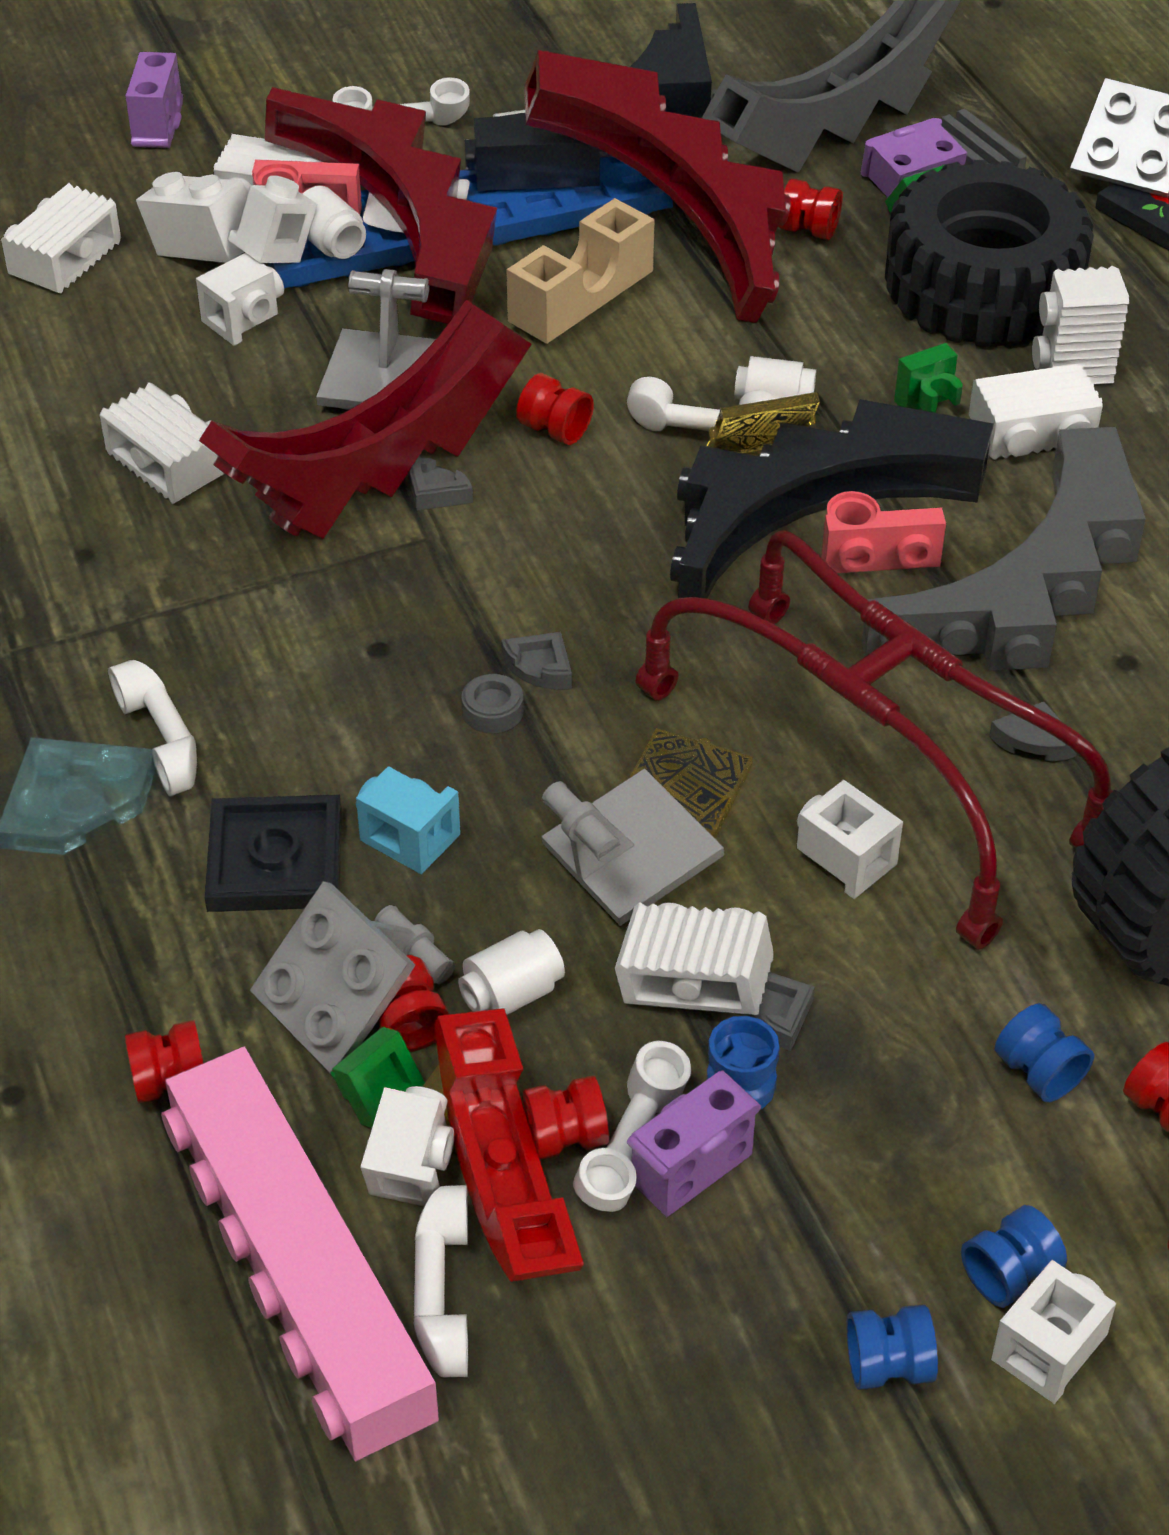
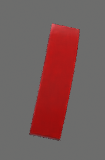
M505 1008L438 1016L435 1021L437 1052L443 1093L448 1100L446 1105L450 1127L454 1128V1145L475 1213L499 1265L510 1282L580 1271L584 1263L564 1198H551L516 1083L523 1071V1066Z

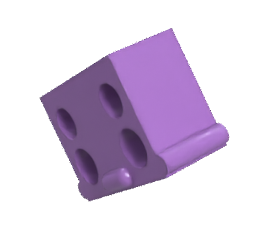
M139 53L126 93L132 147L170 148L175 129L180 125L182 118L180 112L183 105L176 53Z
M932 118L868 139L865 143L861 175L868 176L888 198L903 178L945 164L958 162L960 165H965L967 152L942 127L941 119Z
M724 1071L717 1072L687 1095L682 1094L664 1106L659 1115L633 1132L627 1140V1144L632 1148V1164L636 1170L635 1187L666 1217L670 1216L752 1155L755 1115L761 1109V1105Z

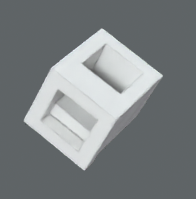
M269 176L266 185L250 186L239 229L230 230L228 240L259 263H300L317 204L298 191L299 185L294 181L281 176Z
M247 253L196 278L201 321L233 346L242 342L241 333L278 314L276 298L284 294V285L279 274L272 267L259 263Z
M841 781L823 796H814L800 811L797 819L799 827L797 849L844 882V892L853 899L897 865L903 821L847 781Z
M418 1086L409 1087L406 1089V1092L384 1087L360 1167L369 1195L425 1206L433 1192L440 1187L436 1169L444 1171L447 1168L454 1142V1128L448 1127L445 1121L444 1112L448 1100L444 1095L435 1090Z
M1051 1260L1000 1320L991 1360L1055 1404L1063 1395L1067 1383L1107 1336L1116 1302L1105 1296L1101 1288L1088 1277L1081 1274H1073Z

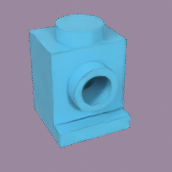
M388 766L378 777H372L367 780L356 797L360 841L419 874H422L460 835L458 791L449 786L439 794L424 781L416 778L411 779Z

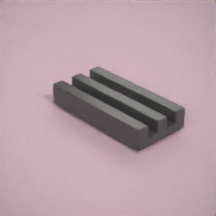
M965 108L957 111L956 119L950 114L941 118L942 127L967 152L965 165L970 164L972 160H987V164H1001V161L1016 163L1018 168L1025 169L1027 156Z

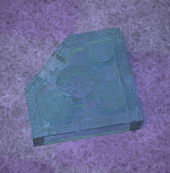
M31 737L0 820V848L64 855L85 844V834L112 819H115L120 825L141 814L156 772L152 749Z

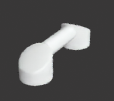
M442 78L431 86L429 102L400 105L425 110V122L433 121L436 125H448L460 119L467 111L470 103L469 87L460 79ZM344 87L333 96V102L371 111L373 109L371 94L361 87Z
M655 377L637 379L631 385L627 398V407L632 417L638 424L651 431H661L665 426L722 432L724 431L722 429L724 426L754 414L756 415L755 418H758L760 416L758 414L765 413L744 435H773V432L778 429L779 425L771 433L769 432L777 424L764 433L773 425L768 423L778 413H783V411H778L783 410L781 401L772 393L762 390L746 393L740 399L737 412L672 404L673 392L670 386L663 380ZM768 413H770L751 433H749ZM773 413H775V414H774L767 422H765L755 433H753L765 420H767ZM752 418L744 420L747 424H752L755 421ZM738 422L731 427L727 426L725 427L727 430L733 429L726 433H732L745 424ZM754 437L746 438L748 443H753L755 440ZM757 437L760 440H765L763 437Z
M129 660L109 667L108 674L111 686L123 713L128 714L147 707L167 743L152 749L154 764L166 793L169 796H173L192 789L195 783L197 768L196 743L170 699L162 680L147 665L136 660Z
M653 1041L644 1045L638 1052L627 1081L628 1095L631 1101L607 1147L589 1152L582 1159L574 1178L573 1187L576 1194L589 1206L601 1211L614 1212L621 1210L627 1204L637 1178L635 1167L632 1164V1148L627 1144V1140L633 1132L652 1120L656 1113H660L664 1106L682 1094L691 1074V1064L688 1056L675 1044L666 1041Z
M467 1185L440 1186L428 1199L416 1227L413 1323L426 1359L440 1377H468L467 1314L444 1315L445 1245H468Z

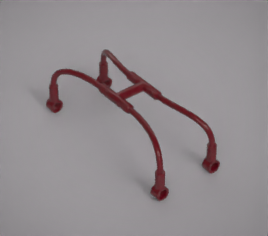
M778 531L769 539L766 554L762 556L760 561L759 587L749 601L748 607L750 612L727 603L699 597L678 598L663 605L656 613L652 627L646 634L645 663L639 669L635 679L636 685L653 699H664L672 692L678 682V671L670 666L671 636L667 630L669 622L679 614H706L745 627L787 650L797 657V663L883 727L890 725L927 758L945 779L961 803L977 842L980 873L973 881L969 908L958 921L956 933L978 950L983 949L993 941L1003 923V919L995 913L1000 882L996 878V849L986 815L973 790L948 756L930 737L900 713L898 704L879 692L871 684L911 656L945 681L954 680L967 690L1046 731L1073 749L1087 763L1094 779V786L1088 791L1083 819L1074 828L1069 839V844L1075 849L1078 846L1084 845L1083 831L1091 818H1098L1104 810L1102 803L1113 792L1106 762L1098 750L1081 734L1053 716L992 685L962 667L963 664L959 658L941 647L901 617H898V615L878 601H869L859 594L807 543L789 531ZM783 546L797 555L835 594L861 614L860 619L863 623L881 634L888 641L850 668H847L815 644H805L792 634L776 626L775 623L782 619L790 605V597L782 591L785 563L784 558L781 556Z

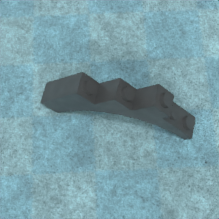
M895 0L884 15L857 41L828 62L802 75L775 82H749L726 74L702 118L720 121L721 134L799 173L823 129L854 144L878 100L906 115L909 113L932 73L931 70L923 65L961 0Z
M1116 427L1059 429L1052 469L1055 499L1046 517L1030 536L995 564L947 585L914 594L867 600L878 601L953 655L985 654L989 671L1048 668L1057 626L1055 616L1093 614L1102 574L1100 564L1137 562L1146 518ZM864 623L862 647L865 657L888 640Z

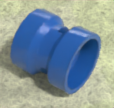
M1041 1003L1027 1007L1010 1020L1001 1031L994 1048L996 1054L1011 1069H1022L1025 1073H1028L1027 1083L1029 1087L1044 1102L1058 1100L1075 1088L1087 1075L1095 1057L1093 1051L1079 1037L1073 1035L1065 1036L1061 1030L1059 1017L1045 1004Z
M733 1016L721 1021L712 1030L709 1038V1065L706 1080L717 1072L724 1071L761 1105V1109H763L773 1099L777 1081L776 1066L779 1060L780 1046L778 1036L773 1028L761 1019L750 1016Z
M1023 1205L1002 1218L998 1231L984 1230L962 1244L961 1248L963 1265L976 1289L992 1304L1002 1308L1020 1298L1027 1290L1028 1283L1033 1279L1035 1280L1051 1260L1064 1268L1067 1263L1066 1248L1059 1233L1042 1212L1029 1205Z
M926 1305L904 1306L896 1315L881 1318L873 1310L852 1311L848 1313L847 1347L853 1381L858 1390L881 1388L888 1378L893 1377L904 1378L911 1385L936 1381L938 1373L937 1344L932 1317Z

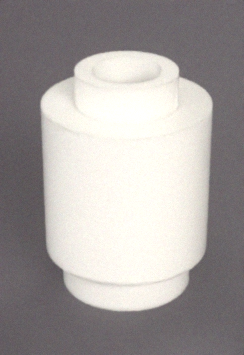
M314 186L306 190L303 195L317 204L307 239L329 257L346 259L355 255L361 249L366 239V229L360 214L326 186Z
M751 356L748 367L738 366L734 399L740 400L748 392L762 390L775 395L781 401L783 410H791L796 407L797 409L793 410H798L800 407L804 408V406L812 410L810 407H812L816 369L803 368V362ZM783 411V413H811V411ZM782 414V416H788V417H792V416L794 415V414Z
M538 929L530 934L525 931H519L463 961L464 976L459 978L458 984L466 1004L473 1012L505 1008L506 1015L553 991L554 982L564 977L565 968L556 945L543 930Z

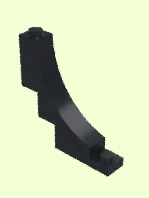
M696 3L676 4V23H668L667 30H655L647 48L630 67L658 72L659 95H664L666 98L665 112L702 118L711 102L712 80ZM525 113L474 118V139H464L466 171H476L477 191L600 186V157H613L603 150L569 136L526 125Z

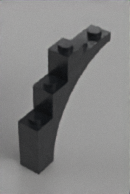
M860 399L853 421L843 420L839 433L781 422L774 443H764L760 457L700 446L692 468L683 467L677 489V500L685 502L684 526H686L685 542H687L686 547H676L670 569V580L679 582L678 598L699 597L707 599L716 581L739 555L769 533L804 516L827 510V504L830 499L842 492H861L875 500L883 498L934 497L977 503L988 466L994 423Z

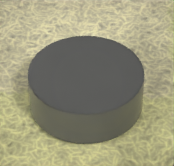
M500 674L482 675L467 683L462 691L463 718L470 727L484 733L505 732L515 727L523 717V691L521 686L510 677Z

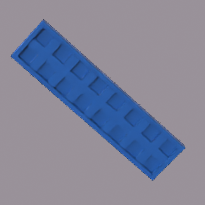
M600 157V186L477 191L475 170H461L459 174V180L467 179L470 182L467 195L468 201L497 207L493 238L494 246L503 245L513 240L537 235H551L557 231L579 227V221L614 198L646 215L653 211L673 207V199L639 171L615 157ZM368 190L361 191L362 210L360 216L362 220L369 195ZM363 221L366 229L365 242L361 249L349 258L329 257L307 239L300 263H268V266L272 267L279 274L284 288L302 287L312 282L341 276L349 277L352 270L365 272L389 266H403L415 260L405 233L370 226Z

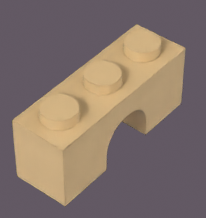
M614 198L579 221V242L571 259L543 245L507 269L508 322L548 344L653 271L654 219Z

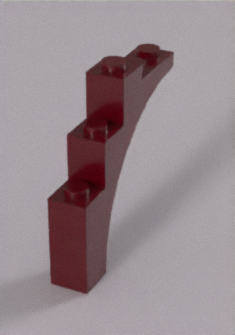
M538 50L524 86L526 125L563 134L603 150L639 171L668 194L697 225L715 252L731 289L736 319L757 323L767 303H773L776 299L779 289V274L777 271H773L772 264L775 232L779 225H785L791 206L790 196L784 192L782 171L728 162V147L722 144L720 121L665 112L666 98L664 95H659L658 72Z
M272 87L266 98L265 141L302 152L321 162L359 164L360 184L390 211L406 235L415 260L414 278H428L429 280L427 301L412 300L410 315L449 324L466 300L472 303L492 251L497 207L457 198L461 158L423 149L426 111L379 99L376 100L371 111Z
M466 300L440 336L407 370L377 394L345 413L309 427L275 433L241 431L211 420L198 441L218 455L213 465L220 471L242 484L250 476L248 483L257 489L255 496L273 509L268 517L271 521L295 536H298L301 530L304 529L324 539L356 489L363 494H367L370 488L373 487L393 497L423 449L434 454L437 447L440 446L458 457L532 344Z

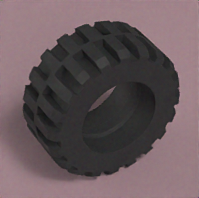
M972 160L968 165H960L958 162L946 164L939 172L932 169L922 174L916 182L912 181L901 192L899 199L893 205L885 264L886 288L895 304H898V308L910 321L917 319V323L922 329L931 334H934L936 331L943 333L946 340L960 343L961 339L974 341L975 346L990 347L993 342H1003L1004 346L1019 345L1024 338H1029L1033 341L1035 336H1043L1044 326L1040 320L1039 302L1042 292H1050L1053 272L1057 269L1066 271L1068 268L1074 271L1078 268L1087 270L1089 267L1094 238L1092 218L1084 203L1074 191L1068 193L1069 190L1065 183L1056 177L1052 179L1044 177L1041 170L1030 166L1027 170L1018 168L1016 163L1001 161V164H987V160Z
M1168 747L1160 752L1161 757L1148 766L1143 763L1129 775L1131 780L1120 791L1114 789L1102 803L1104 810L1098 818H1091L1083 831L1084 845L1076 847L1072 872L1073 896L1077 900L1080 910L1136 976L1143 980L1169 986Z

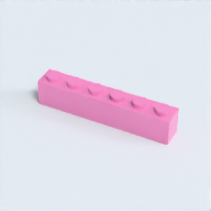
M245 1046L166 1079L171 1109L162 1112L161 1116L170 1141L177 1152L188 1148L196 1163L190 1165L189 1168L203 1203L208 1206L217 1202L225 1217L218 1221L219 1228L232 1258L236 1262L247 1258L255 1275L248 1278L249 1285L265 1319L277 1315L286 1333L279 1336L292 1372L298 1379L309 1374L319 1393L312 1396V1404L321 1427L329 1440L342 1436L356 1462L438 1422L436 1382Z

